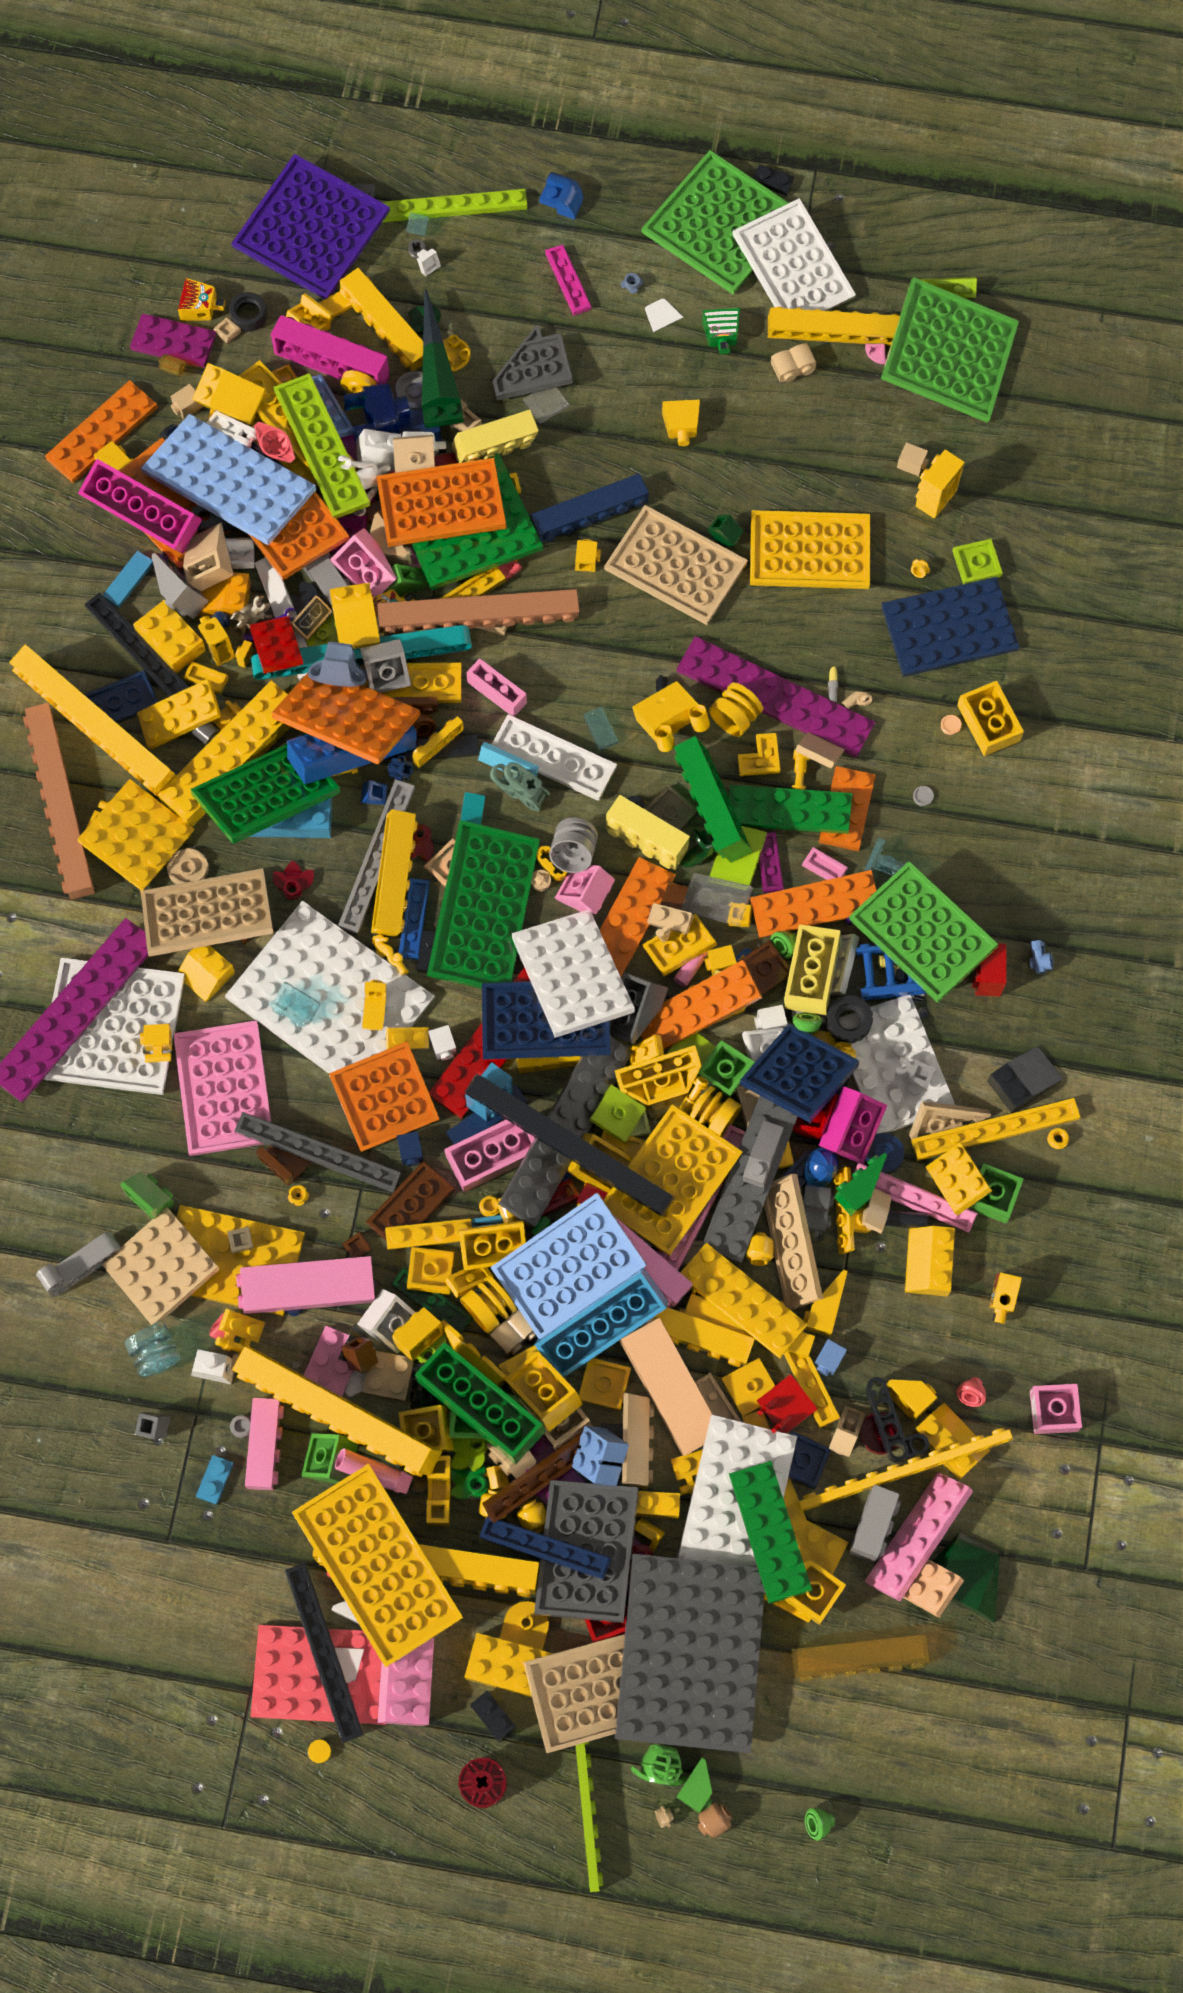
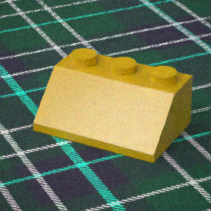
M523 1221L459 1230L464 1270L492 1267L526 1243Z
M928 1226L909 1229L905 1281L906 1293L948 1297L951 1292L955 1228Z
M945 1403L933 1411L913 1431L914 1434H924L928 1438V1449L931 1452L939 1449L945 1452L951 1450L950 1446L962 1442L965 1445L971 1443V1438L976 1437ZM986 1449L943 1465L960 1480L991 1450Z

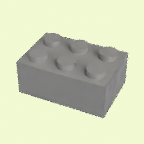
M873 1485L848 1554L872 1563L877 1558L881 1559L887 1543L883 1542L884 1538H888L894 1525L891 1518L892 1516L895 1517L901 1504V1501L898 1500V1493Z

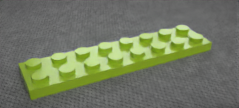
M310 373L273 387L332 517L337 519L370 506V501L354 467L350 469L340 467L345 464L346 460L339 461V456H349Z

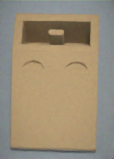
M221 523L194 535L185 550L183 567L187 584L199 591H203L234 576Z

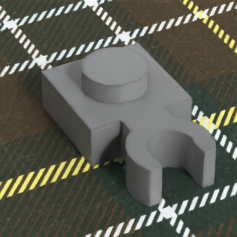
M901 1057L899 1062L905 1064L906 1068L901 1069L897 1067L895 1072L899 1075H910L908 1078L909 1082L927 1089L936 1068L918 1060L913 1065L907 1058Z

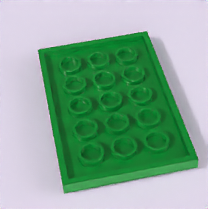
M287 744L191 788V795L232 844L340 794V787L330 776L304 784L287 758Z

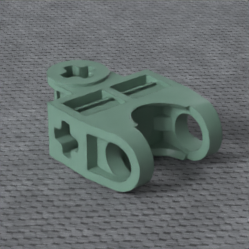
M509 763L506 766L497 764L491 769V779L513 799H520L529 809L536 812L540 811V805L550 793L541 786L542 782L518 763ZM514 766L517 771L511 769V767ZM498 768L504 771L502 779H498L496 776Z

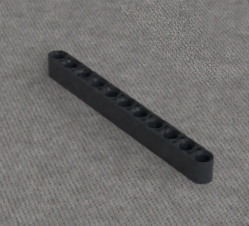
M475 1074L464 1091L472 1099L656 1214L664 1217L675 1198L665 1190L484 1077Z

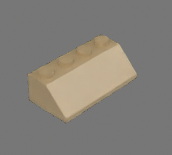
M624 1393L623 1441L628 1443L629 1447L624 1463H622V1486L648 1489V1483H653V1470H649V1461H653V1448H649V1439H653L654 1426H649V1417H654V1404H650V1398Z

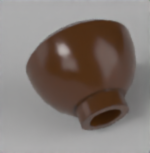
M420 712V716L413 726L416 729V739H425L435 732L436 723L431 716Z

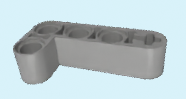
M108 1231L55 1267L53 1264L42 1267L36 1273V1276L51 1297H56L97 1270L109 1257L122 1248L112 1233Z

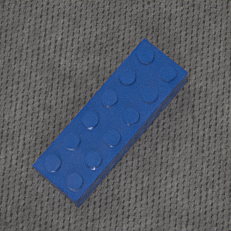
M413 725L385 758L416 748V729ZM309 734L287 740V758L304 784L372 763Z

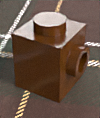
M357 1336L341 1347L349 1370L366 1373L371 1370L372 1366L378 1363L376 1349L372 1345L371 1339Z

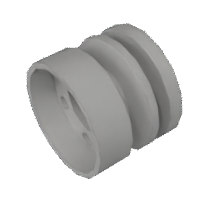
M576 817L562 820L556 827L549 853L551 862L560 870L569 873H580L586 870L591 865L598 838L595 827L588 821Z

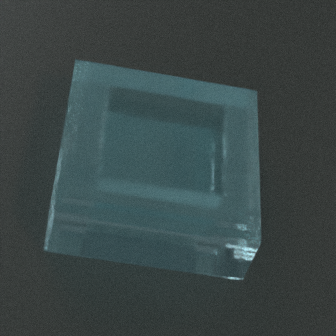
M410 213L406 232L426 236L429 217Z

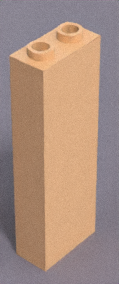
M651 1318L619 1341L681 1455L686 1456L704 1445L712 1413L660 1318Z

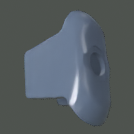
M328 642L324 659L312 664L308 670V676L312 680L334 686L358 687L367 680L366 671L356 664L351 644Z

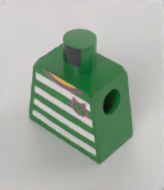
M740 308L703 310L702 324L710 347H718L720 354H728L730 346L737 344Z

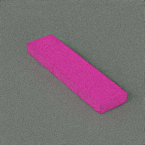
M564 245L545 250L546 257L573 316L590 311L591 304Z

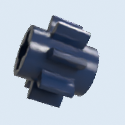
M406 756L392 758L388 765L389 776L395 777V780L403 781V779L409 780V776L413 772L412 761H406Z

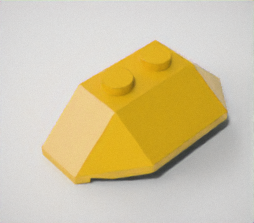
M694 1045L615 1070L620 1091L649 1106L689 1093L702 1065Z

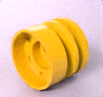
M734 682L722 693V698H718L709 708V714L714 722L724 731L736 737L742 736L750 727V722L755 721L757 716L763 712V706L759 699L749 689Z
M710 1086L695 1102L690 1117L696 1121L700 1119L699 1123L704 1126L708 1124V1129L723 1138L729 1125H732L742 1105L731 1097L722 1104L723 1092H718L713 1098L716 1088Z
M488 1275L484 1280L489 1288L479 1282L480 1295L470 1290L460 1298L465 1309L487 1334L499 1326V1321L496 1318L497 1314L504 1319L509 1318L504 1308L511 1314L517 1310L505 1288Z

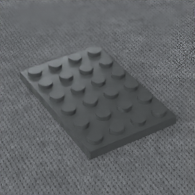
M550 1481L544 1535L611 1557L612 1560L605 1579L602 1580L541 1559L534 1610L535 1615L624 1623L639 1494L638 1487Z

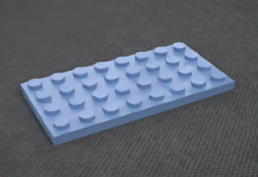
M191 414L182 421L141 467L142 473L267 545L274 540L316 491V486Z

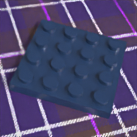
M789 1023L740 1079V1085L811 1123L858 1068L859 1060L809 1033L797 1029Z

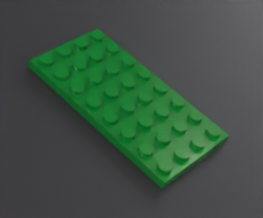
M459 821L427 971L428 977L482 989V983L511 982L517 955L512 933L522 930L540 839L467 821Z

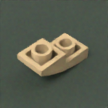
M874 1188L872 1197L863 1211L862 1225L879 1233L883 1231L890 1208V1195Z

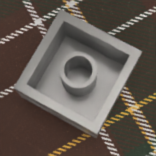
M400 639L360 648L370 689L381 693L411 686Z

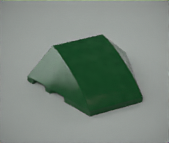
M959 1532L933 1562L955 1573L964 1580L951 1601L995 1622L1000 1551Z

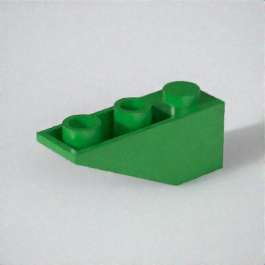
M886 1153L880 1157L875 1155L868 1161L869 1166L866 1169L859 1168L852 1175L853 1179L849 1183L845 1180L836 1188L838 1192L834 1198L850 1216H853L866 1205L872 1197L887 1156Z

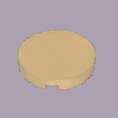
M186 848L174 853L167 863V870L171 881L174 884H181L206 879L209 873V865L205 856L199 850Z

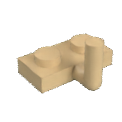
M653 903L647 923L663 928V930L658 929L656 935L662 942H667L671 930L688 935L694 915L690 912Z

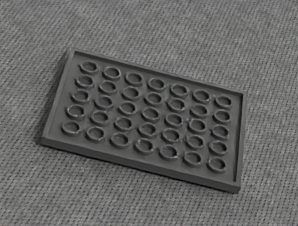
M632 1554L614 1739L751 1753L765 1593L758 1567Z

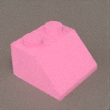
M590 865L580 873H568L555 899L580 912L589 910L592 914H597L615 879L600 866Z

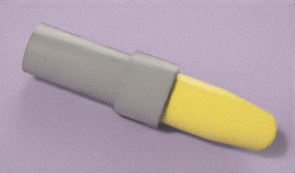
M834 666L830 669L828 690L829 700L837 703L838 681L837 669Z

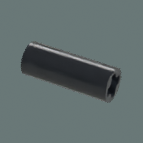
M889 1210L885 1226L902 1228L927 1227L928 1214Z

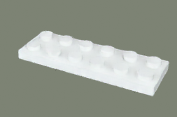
M507 715L491 744L539 766V774L598 801L617 768L616 763L511 715Z

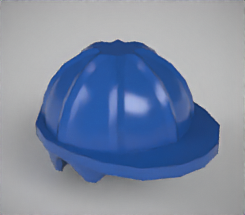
M818 1148L809 1152L804 1166V1180L807 1185L825 1188L838 1173L839 1161L836 1154L825 1148Z

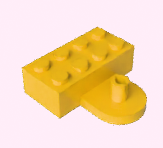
M528 1601L520 1602L512 1606L507 1612L499 1639L476 1633L465 1673V1680L532 1698L523 1662L553 1654L543 1651L549 1628L548 1617L535 1615V1603Z

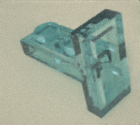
M878 837L864 871L872 870L873 874L874 869L893 876L906 863H900L889 855H881L886 840Z

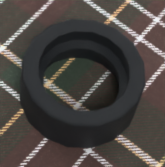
M251 292L241 293L234 297L230 303L229 312L231 320L242 331L251 332L258 330L264 325L267 319V310L264 300L259 295ZM247 304L255 305L260 310L259 314L252 319H242L237 315L238 309Z

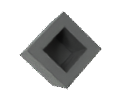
M153 1412L139 1413L135 1435L150 1439L166 1438L170 1416Z

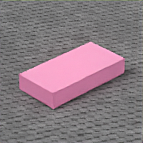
M814 847L802 864L803 867L826 880L842 877L848 870L847 866Z

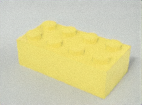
M527 410L459 432L451 446L458 463L475 461L482 458L488 459L495 456L494 454L496 453L507 455L513 452L515 448L525 449L531 446L539 431L531 410Z
M621 795L618 796L606 814V829L610 835L622 838L628 846L632 848L637 847L642 850L645 856L657 859L667 869L672 868L676 870L688 852L690 836Z
M799 924L784 997L785 1009L820 1015L827 1014L841 942L840 930Z

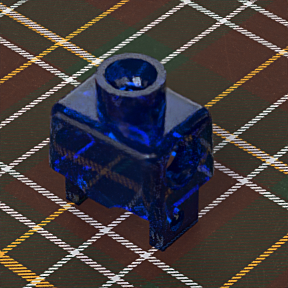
M389 384L363 386L362 392L344 395L345 411L363 407L368 423L353 426L354 442H356L363 429L399 434L400 421L410 419V408L406 396L394 398Z

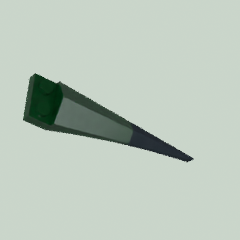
M425 289L422 410L425 428L462 423L464 422L461 399L428 291Z

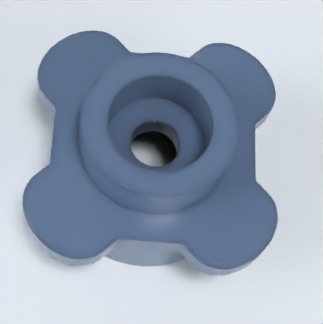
M628 273L625 276V280L621 282V287L628 289L632 294L637 293L639 286L643 285V279L639 278L635 273Z

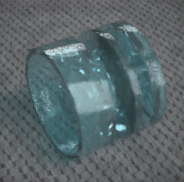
M165 1323L144 1328L124 1342L131 1358L139 1357L134 1361L133 1365L135 1368H139L137 1374L140 1378L162 1373L181 1359L180 1353L176 1351V1345L167 1344L172 1336Z

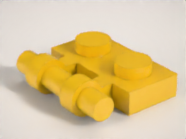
M226 1309L219 1326V1330L225 1331L224 1338L217 1337L215 1344L221 1346L225 1351L232 1350L240 1355L244 1346L251 1348V1341L259 1342L265 1322ZM235 1335L242 1337L240 1343L234 1342Z
M703 1450L670 1460L676 1481L685 1479L687 1485L679 1487L681 1496L688 1493L690 1495L693 1494L695 1482L692 1477L697 1476Z

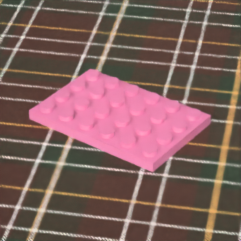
M257 1020L173 1033L189 1155L194 1156L263 1145V1143L234 1132L242 1112L271 1122Z

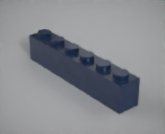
M640 473L530 514V520L541 543L550 542L560 535H568L576 529L587 528L597 521H605L610 516L624 514L631 508L644 506L648 502L649 492Z

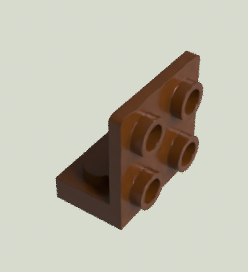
M261 1146L256 1151L258 1159L288 1187L312 1163L271 1146L266 1150Z

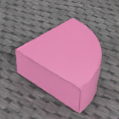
M885 344L865 345L866 353L870 359L880 364L886 363Z

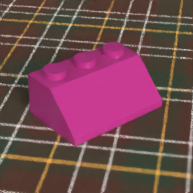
M843 1086L819 1146L864 1164L888 1105Z

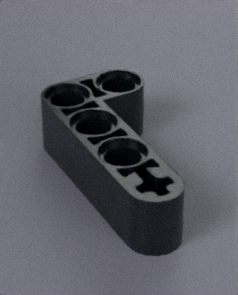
M880 1377L870 1379L866 1385L865 1393L888 1459L893 1463H900L922 1456L929 1448L928 1438L924 1434L904 1437L885 1380ZM874 1384L876 1387L881 1388L878 1395L876 1390H871ZM882 1404L887 1406L888 1414L883 1415L879 1413L877 1407ZM885 1426H893L896 1434L892 1436L886 1434ZM920 1440L924 1448L916 1450L913 1447V1441ZM893 1447H900L903 1455L901 1457L893 1455Z

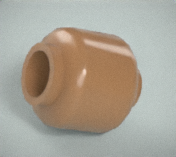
M712 1803L707 1809L699 1813L700 1823L698 1828L704 1836L709 1835L712 1838H717L731 1827L732 1815L724 1804Z

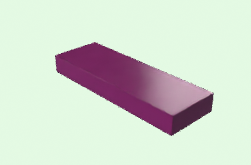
M776 832L767 833L758 861L763 894L784 890Z

